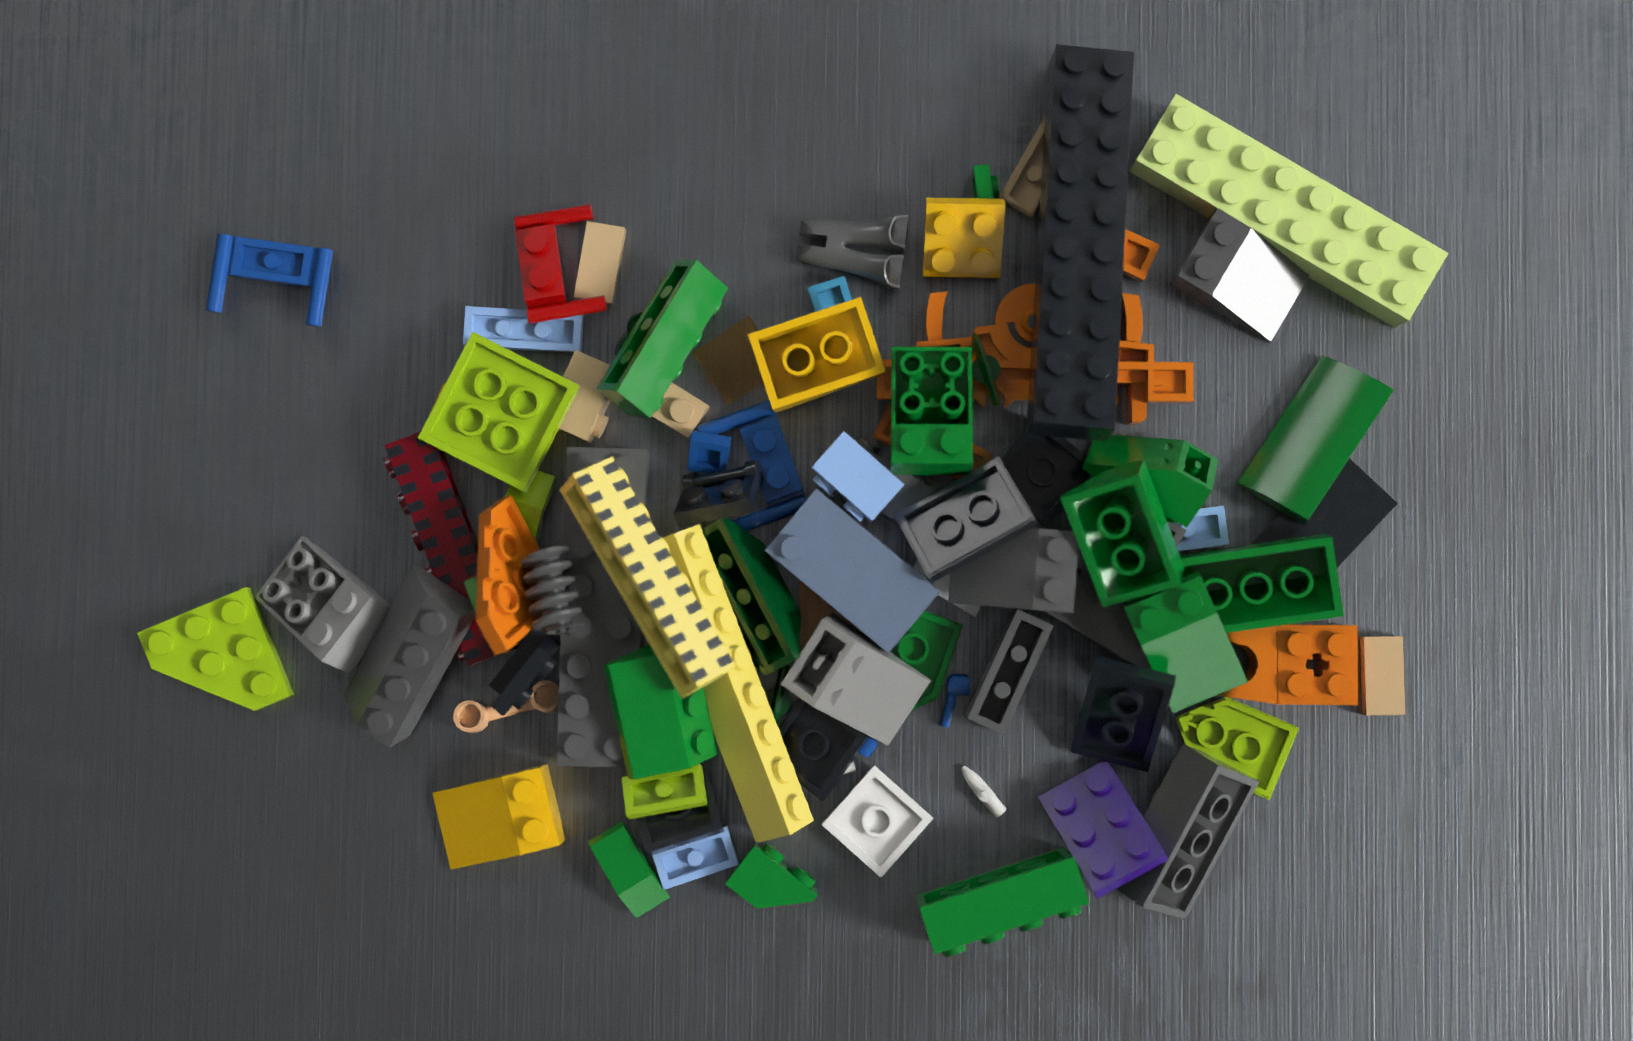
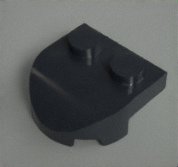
M532 629L489 684L492 689L500 694L491 707L503 717L512 706L520 710L534 692L528 687L536 676L543 681L558 662L552 656L560 647V643L552 636L537 633Z

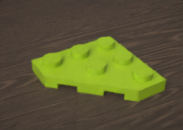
M251 587L237 590L137 633L151 669L253 711L260 710L294 695Z

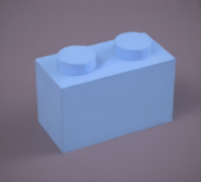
M844 431L812 466V471L817 474L813 481L828 495L831 496L836 491L847 502L842 507L859 522L864 518L872 522L904 486L898 478Z

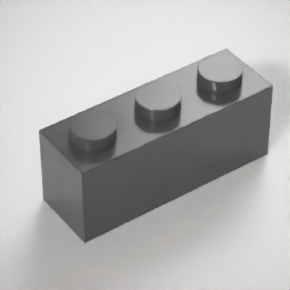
M1012 609L964 714L966 718L1002 735L1005 734L1054 627L1053 625L1019 609Z

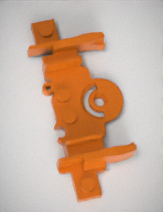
M1035 283L1025 284L1010 291L997 308L995 325L976 326L972 332L976 333L981 340L986 354L993 356L1000 364V375L995 382L999 394L1002 395L1004 400L1003 408H1007L1012 402H1028L1031 348L1019 344L1012 337L1007 323L1014 324L1015 330L1021 339L1032 342V328L1028 325V318L1033 315ZM948 291L930 293L924 318L925 341L916 342V347H972V334L970 337L942 340L943 309ZM1122 293V321L1116 404H1119V385L1120 387H1127V425H1136L1146 419L1147 403L1194 402V362H1154V344L1141 343L1143 320L1139 295ZM972 349V364H973V362L976 360V357H975V354H974L973 349ZM882 359L886 373L876 377V400H891V359ZM972 376V401H975L981 408H984L986 406V387L984 384L974 380Z

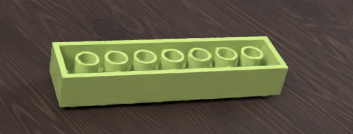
M1175 94L1129 170L1130 173L1207 218L1218 208L1242 222L1310 275L1309 278L1394 328L1411 319L1449 254L1178 94Z

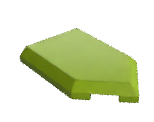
M1229 697L1220 698L1175 717L1187 746L1205 752L1255 778L1259 783L1253 793L1270 800L1299 727Z

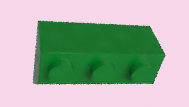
M1144 459L1106 470L1061 496L1062 504L1102 607L1181 586L1184 565Z
M650 644L603 664L628 779L635 780L689 769L718 754L704 687L682 699Z

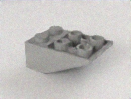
M303 535L254 597L320 661L349 674L368 650L391 606L374 589Z
M832 614L821 620L800 653V657L795 661L781 685L814 708L888 746L931 680L891 652L887 653L872 639L835 614Z

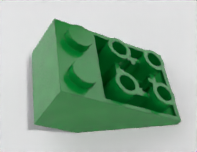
M892 347L891 473L893 475H966L971 472L973 465L972 347Z
M1110 435L1106 442L1091 441L1082 469L1086 470L1091 478L1106 470L1144 459L1167 522L1179 523L1187 528L1212 492L1218 459L1185 440Z

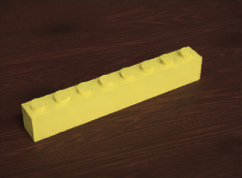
M700 524L666 536L663 539L668 544L670 555L678 569L688 578L690 589L700 606L704 607L708 612L711 625L720 640L730 649L731 658L736 665L721 678L706 685L704 692L714 736L756 843L791 835L814 820L754 667L750 652L737 623V618L727 597L722 579L712 558L708 543Z

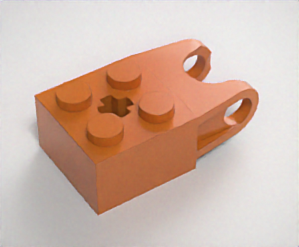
M1280 625L1226 633L1230 643L1241 647L1248 656L1249 667L1245 674L1248 682L1217 696L1278 705H1358L1357 625ZM1313 657L1317 660V667L1314 669V672L1312 669L1306 668L1307 659L1313 660Z

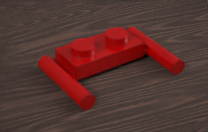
M591 204L514 217L523 293L527 305L529 324L607 311L604 295L566 302L555 226L593 219Z

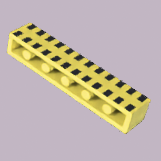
M613 457L574 473L559 490L682 699L733 669L736 665L731 658L730 649L720 640L711 625L708 612L704 607L700 606L690 589L688 578L675 564L670 555L668 544L658 535L649 519L646 507L638 501L629 486L626 473L618 467Z

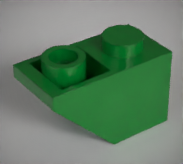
M755 842L725 883L756 909L813 902L818 896V890L813 886L816 880L800 867H797L794 871L782 862L785 856L768 842L764 846Z

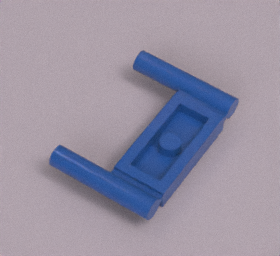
M217 234L205 311L222 313L227 275H231L237 278L311 288L305 325L322 327L333 250Z
M769 400L697 426L699 432L716 435L739 427L750 459H757L761 463L764 477L761 489L768 507L731 520L745 531H749L796 514L806 502L807 498L777 416L772 410Z

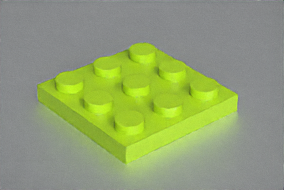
M472 332L418 438L527 493L581 386Z

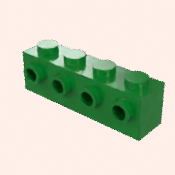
M674 260L596 389L628 415L651 418L652 414L661 407L664 400L663 396L672 381L682 372L683 363L691 349L700 342L703 335L702 331L709 319L720 309L721 299L728 287L699 261Z

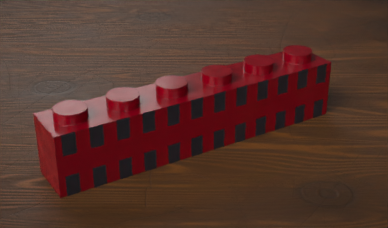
M421 431L384 445L388 454L383 457L386 470L392 479L397 478L402 491L397 493L399 504L405 515H411L415 525V529L411 530L413 541L419 551L424 550L429 565L425 566V571L470 600L464 581L477 576L478 540L444 451L419 439L418 436ZM475 617L456 654L460 661L466 660L468 666H475L516 650L518 644L516 643L506 652L495 655L488 641L484 638Z

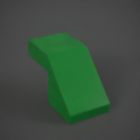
M622 821L588 841L592 852L615 892L636 918L670 898L667 889L663 890L660 879L648 865L641 845Z

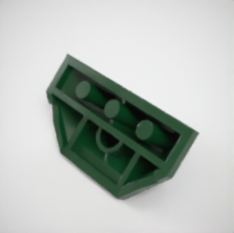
M728 518L718 519L703 528L702 532L708 543L719 576L722 579L724 589L737 618V623L750 652L754 667L767 676L800 657L801 612L771 555L765 551V544Z

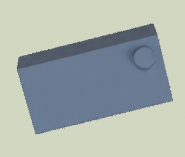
M816 488L765 550L887 653L893 649L940 592L936 586L818 488Z

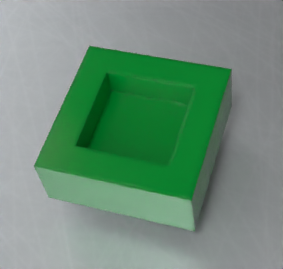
M989 164L973 166L970 174L973 197L984 199L999 198L997 175H990Z

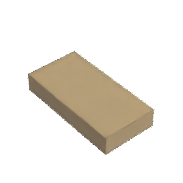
M587 221L574 291L575 299L579 300L604 295L607 305L614 304L626 236L625 227Z
M1403 636L1360 637L1362 715H1406Z

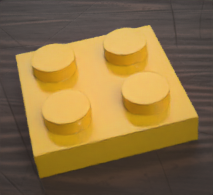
M926 197L923 277L1000 278L1005 200Z

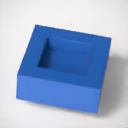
M692 431L687 470L706 474L727 470L731 437Z

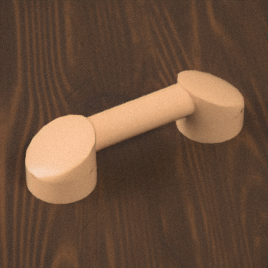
M549 680L539 681L532 687L534 692L521 709L518 710L512 706L504 717L535 709L544 713L555 712L558 710L559 685ZM472 700L461 702L453 713L455 725L460 730L468 733L480 732L488 726L489 721L504 717L491 707L492 705L484 706Z

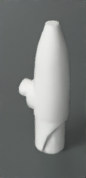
M963 766L961 771L971 790L992 815L998 818L1007 808L977 773L967 766Z

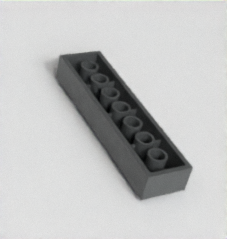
M566 447L565 483L574 473L613 457L618 467L626 473L629 486L638 501L648 511L650 453L646 449ZM565 500L563 546L569 547L570 551L563 554V560L572 561L573 566L562 571V573L566 576H575L576 581L566 586L565 589L566 591L578 592L579 597L568 602V605L581 608V613L572 617L571 621L583 623L584 628L560 635L556 766L626 768L603 664L644 647L645 635Z

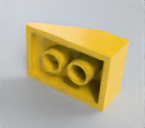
M861 297L748 334L772 410L775 413L817 400L886 373Z
M548 763L432 793L450 869L524 855L559 846L566 840Z

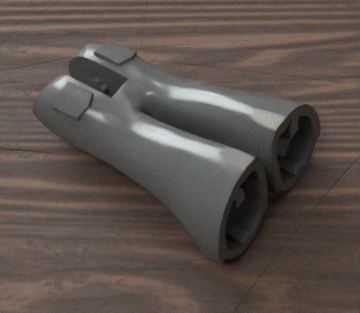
M893 215L867 221L801 220L799 235L818 240L825 239L826 248L816 245H798L796 260L812 266L856 274L885 287L899 290L904 255L856 251L846 248L845 245H861L905 252L909 215Z

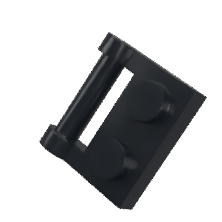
M757 459L745 462L742 467L698 475L696 472L684 474L682 477L683 490L674 511V517L678 526L682 527L753 513L764 478L760 461Z

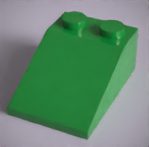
M1198 571L1183 577L1181 586L1135 598L1124 603V609L1152 670L1176 675L1175 686L1169 702L1173 713L1248 682Z

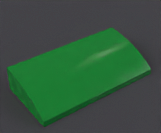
M1322 355L1237 485L1305 526L1388 401L1394 389L1355 368Z

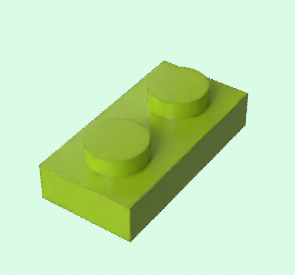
M700 763L689 769L635 780L628 779V776L621 777L625 812L628 819L707 805L703 769Z

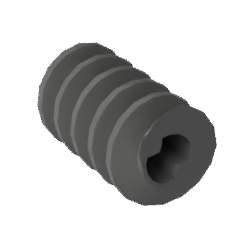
M555 546L544 548L529 554L520 561L522 569L530 571L524 575V583L528 586H534L526 592L527 600L537 602L529 608L531 616L539 617V619L532 623V629L537 633L547 635L564 634L584 628L583 623L571 621L572 617L581 613V608L568 605V602L579 597L578 592L566 591L565 589L566 586L576 581L575 576H566L562 573V571L573 566L572 561L560 560V555L570 551L569 547Z

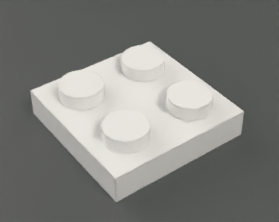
M873 765L822 822V825L881 878L934 818L878 767Z

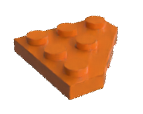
M512 495L497 500L479 514L476 621L495 655L506 652L532 629V623L539 619V617L531 616L529 613L531 605L537 602L527 600L526 592L534 586H528L524 583L523 577L530 571L522 569L520 561L529 554L540 550Z

